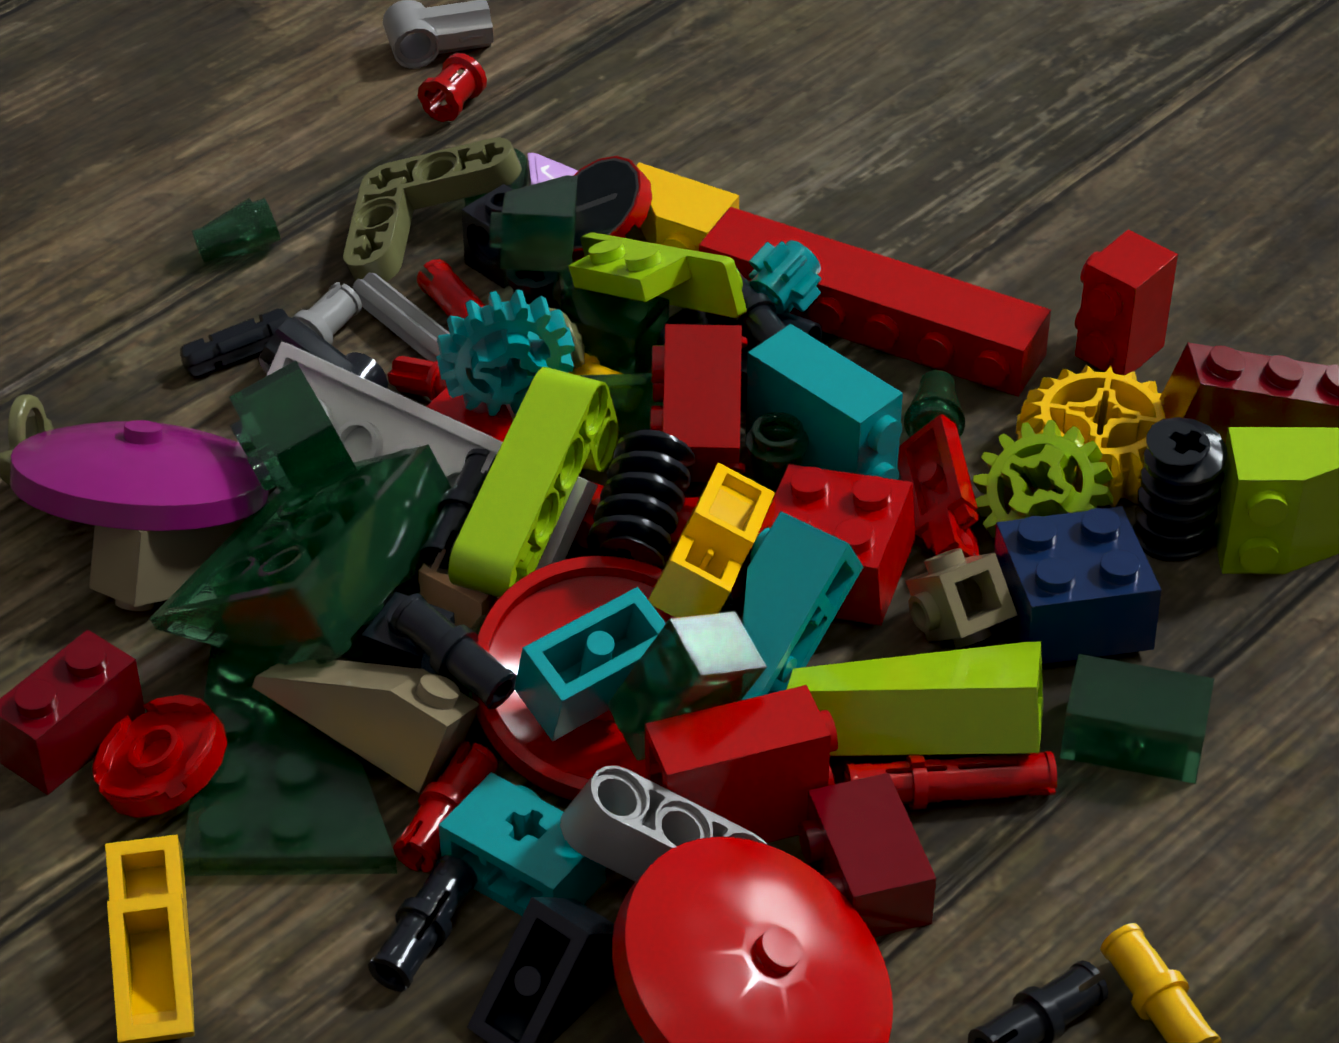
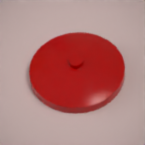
M614 556L577 557L546 565L517 581L496 601L480 628L478 644L517 675L523 647L636 587H639L646 598L649 599L663 569L637 560ZM654 607L678 638L666 679L553 742L515 690L502 705L495 709L486 707L482 700L472 693L473 700L479 703L476 714L484 733L501 757L520 775L540 788L568 800H573L595 772L605 766L626 768L645 778L646 723L737 702L740 653L736 641L721 615H717L710 630L705 634Z
M735 837L700 838L676 846L658 857L626 894L614 924L612 960L617 987L624 1007L635 1029L645 1043L889 1042L893 1020L892 990L888 971L877 942L862 917L847 898L829 880L798 858L775 847L749 839Z

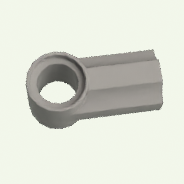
M402 0L390 6L383 16L384 30L395 60L406 68L418 69L427 66L434 61L438 54L489 47L491 43H494L493 25L486 0H474L427 8L415 0Z

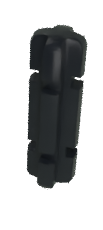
M276 308L259 315L260 321L255 323L254 318L209 334L208 338L210 341L204 342L203 338H199L186 343L180 348L182 364L191 377L198 378L215 371L214 365L217 363L223 368L262 353L265 345L272 338L278 327L288 318V315L283 309Z

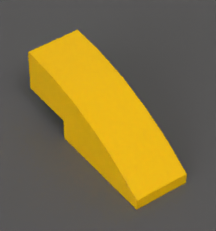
M718 462L648 599L652 606L707 634L729 596L740 568L756 540L775 492Z
M178 834L106 843L109 889L107 909L118 1043H149L193 1037L195 1032L189 925L183 854Z

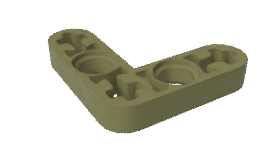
M501 137L485 139L389 162L374 168L365 175L360 183L343 253L344 262L354 281L357 278L363 279L368 273H376L387 282L399 272L403 263L414 210L489 193L503 184L508 186L519 177L522 168L511 142Z

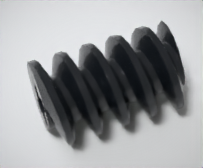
M1181 417L1162 419L1153 424L1146 435L1147 448L1143 455L1144 467L1140 475L1141 486L1138 490V505L1135 508L1133 530L1143 552L1150 557L1163 561H1184L1200 555L1209 547L1213 539L1214 523L1217 519V505L1221 497L1220 487L1224 480V467L1227 463V446L1221 435L1207 424Z
M639 430L630 432L620 438L613 453L614 460H612L608 469L607 481L600 494L601 502H599L593 516L594 523L588 532L586 540L588 550L593 556H614L633 559L664 569L666 563L663 556L667 555L671 549L672 540L670 534L674 533L678 526L677 513L681 511L685 503L683 492L687 490L691 482V475L688 469L696 464L694 453L688 445L675 436L659 430Z

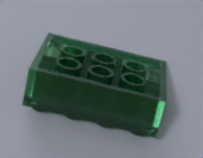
M429 444L285 479L268 496L266 504L260 510L250 515L149 619L156 630L284 665L314 659L318 664L333 661L349 650L352 645L351 637L364 623L378 615L385 606L383 601L394 588L409 580L416 573L415 564L421 559L420 550L427 542L439 517L437 511L438 502L442 494L452 489Z

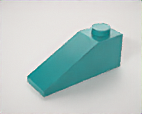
M780 511L772 527L765 528L758 535L750 553L751 562L747 568L737 701L787 689L793 668L807 666L863 569L862 563L849 543Z

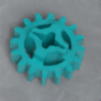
M516 290L510 301L501 302L497 291H493L489 294V305L480 307L472 300L466 302L468 316L465 319L458 316H449L447 323L450 334L438 335L437 343L440 355L436 356L441 379L446 380L449 395L452 398L463 395L466 409L473 410L481 402H485L489 415L495 416L500 410L501 405L510 404L511 410L516 415L538 370L542 367H549L564 372L573 371L574 365L570 353L575 351V346L570 329L566 326L563 313L560 309L549 311L545 297L540 296L529 305L526 304L523 290Z

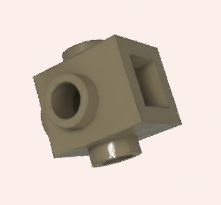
M961 548L953 549L925 560L924 563L928 572L905 580L911 595L909 598L911 617L916 626L925 633L927 642L952 639L955 648L965 647L991 637L990 626L1017 616L995 553L964 557Z

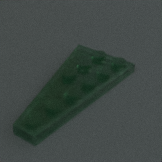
M223 558L221 573L236 558ZM243 558L225 577H220L222 581L251 588L253 593L212 635L204 702L223 723L227 747L222 764L209 783L190 799L182 855L185 876L397 874L396 856L360 756L252 687L257 675L291 655L314 658L324 657L288 558H281L257 585H251L252 581L274 558H268L247 582L242 583L241 579L261 558H256L235 580H231L230 577L249 559Z

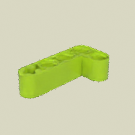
M542 367L537 371L453 546L448 569L449 580L453 585L500 598L517 581L535 571L582 468L603 472L612 460L618 441L619 426L606 382L549 367Z

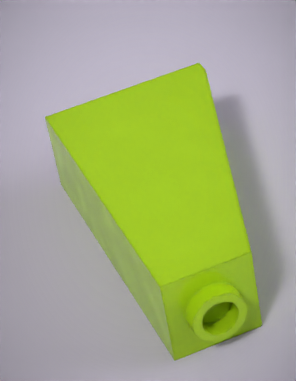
M1041 641L793 668L787 689L807 685L819 711L828 710L830 712L838 736L837 751L830 752V756L1040 753L1043 716Z

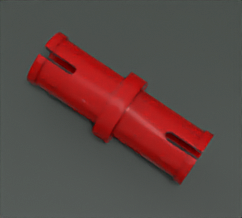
M463 742L437 782H431L425 787L418 800L420 807L416 815L393 846L394 854L405 866L414 871H418L421 867L423 872H429L433 869L441 855L439 824L491 772L495 774L497 771L498 762L490 750L479 743L474 742L471 747L469 742Z

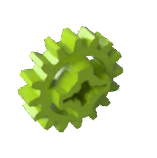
M1054 420L1047 421L1043 434H1035L1028 422L1023 423L1021 427L1022 438L1015 442L1004 433L1000 435L999 441L1004 449L1000 455L984 452L981 456L990 469L989 474H979L973 477V483L979 492L984 493V495L975 499L978 507L977 511L981 516L987 517L983 525L992 538L996 534V522L1025 519L1031 516H1049L1088 511L1097 508V505L1113 504L1114 499L1109 488L1102 485L1113 479L1107 463L1099 462L1103 455L1098 445L1094 441L1084 444L1085 439L1079 428L1072 426L1062 437ZM1077 465L1081 468L1083 476L1081 493L1077 492L1072 485L1077 477L1074 470ZM1053 484L1057 493L1052 490H1049L1048 492L1045 490H1048ZM1005 486L1011 488L1014 493L1008 503L1011 508L1009 514H1007L1004 505ZM1028 486H1030V487H1032V488H1034V489H1037V488H1040V489H1038V490L1033 494Z

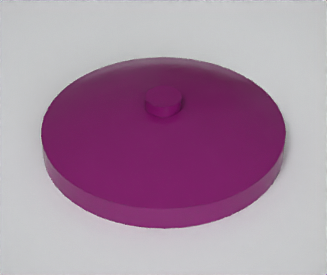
M153 421L97 422L52 429L23 440L14 448L11 454L10 486L21 500L48 514L102 527L170 531L223 525L246 518L260 510L266 504L269 493L270 467L267 461L256 451L241 443L215 434Z

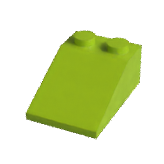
M1228 427L1225 443L1227 446V463L1224 467V480L1220 487L1221 497L1217 505V519L1214 523V534L1221 573L1286 574L1339 554V428Z

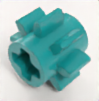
M790 240L786 244L781 241L776 247L766 242L749 261L750 265L754 268L749 274V277L752 279L749 284L757 293L768 295L776 306V314H782L784 311L790 312L794 307L803 313L821 294L820 290L816 287L822 280L818 275L821 271V265L816 256L806 246L797 241Z

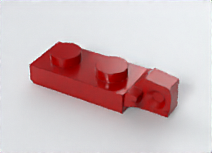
M940 414L899 445L898 468L901 480L913 483L915 534L921 537L927 548L931 549L936 555L961 548L964 557L978 556V540L969 528L978 521V514L976 512L978 507L956 424L945 415Z

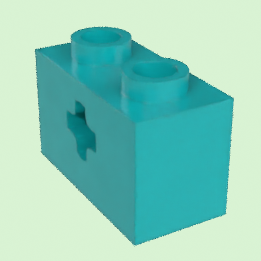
M492 772L439 824L441 856L453 855L467 862L477 874L478 882L473 889L521 916L531 897L574 898L585 904L606 881V867L581 855L565 840L560 827L563 811L541 800L531 789L522 785H514Z

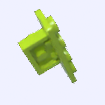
M590 232L580 238L585 257L568 265L575 288L644 302L650 300L737 318L747 312L742 293L743 282L741 275L735 266L734 260L728 256Z

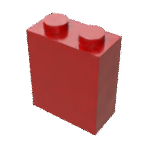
M807 685L646 723L645 778L755 833L766 843L798 835L799 822L807 820L808 790L835 785L829 764L830 752L837 751L838 749L835 723L828 710L819 711Z

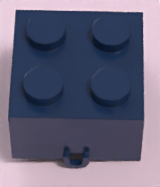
M1122 506L1094 508L1088 511L1049 516H1031L1025 519L996 522L994 553L997 556L1017 612V616L1000 622L1004 632L1012 631L1017 643L1041 641L1042 664L1154 650L1161 588Z

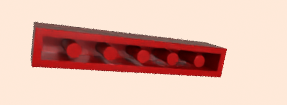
M733 207L726 211L699 244L700 252L731 257L741 275L751 281L752 279L749 277V274L754 268L750 265L749 261L766 242L776 247L781 241L785 244L790 240L797 241L806 246L816 256L821 265V271L818 275L822 280L816 285L821 294L803 313L795 307L789 313L819 323L823 332L1018 397L1046 356L1051 309Z

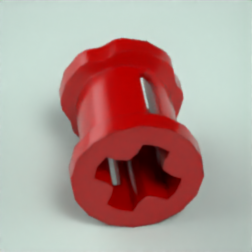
M465 53L450 55L442 65V72L435 78L425 79L418 88L417 96L422 103L424 111L440 122L455 120L462 112L463 103L468 98L478 97L486 88L487 78L485 71L480 63ZM461 69L465 72L459 76L457 72ZM445 99L447 104L442 106L440 103Z

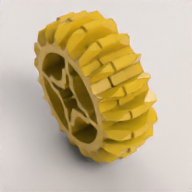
M1085 365L1079 374H1075L1068 369H1062L1058 379L1043 377L1038 389L1028 391L1027 399L1021 408V414L1017 416V440L1022 438L1021 427L1026 422L1030 424L1035 434H1043L1048 420L1056 422L1062 437L1072 426L1079 428L1085 439L1084 444L1094 441L1098 445L1103 455L1099 462H1106L1112 473L1113 479L1102 484L1109 488L1114 497L1113 504H1110L1111 507H1115L1120 498H1126L1132 503L1138 504V490L1141 486L1140 475L1144 467L1143 455L1147 448L1146 435L1153 424L1166 419L1160 401L1162 393H1158L1156 381L1140 383L1137 381L1135 371L1123 376L1113 373L1111 365L1106 372H1094L1088 365ZM1077 465L1074 469L1077 477L1072 485L1077 492L1081 493L1083 476L1081 468ZM1052 484V486L1048 489V491L1055 489L1054 486H1053V484Z

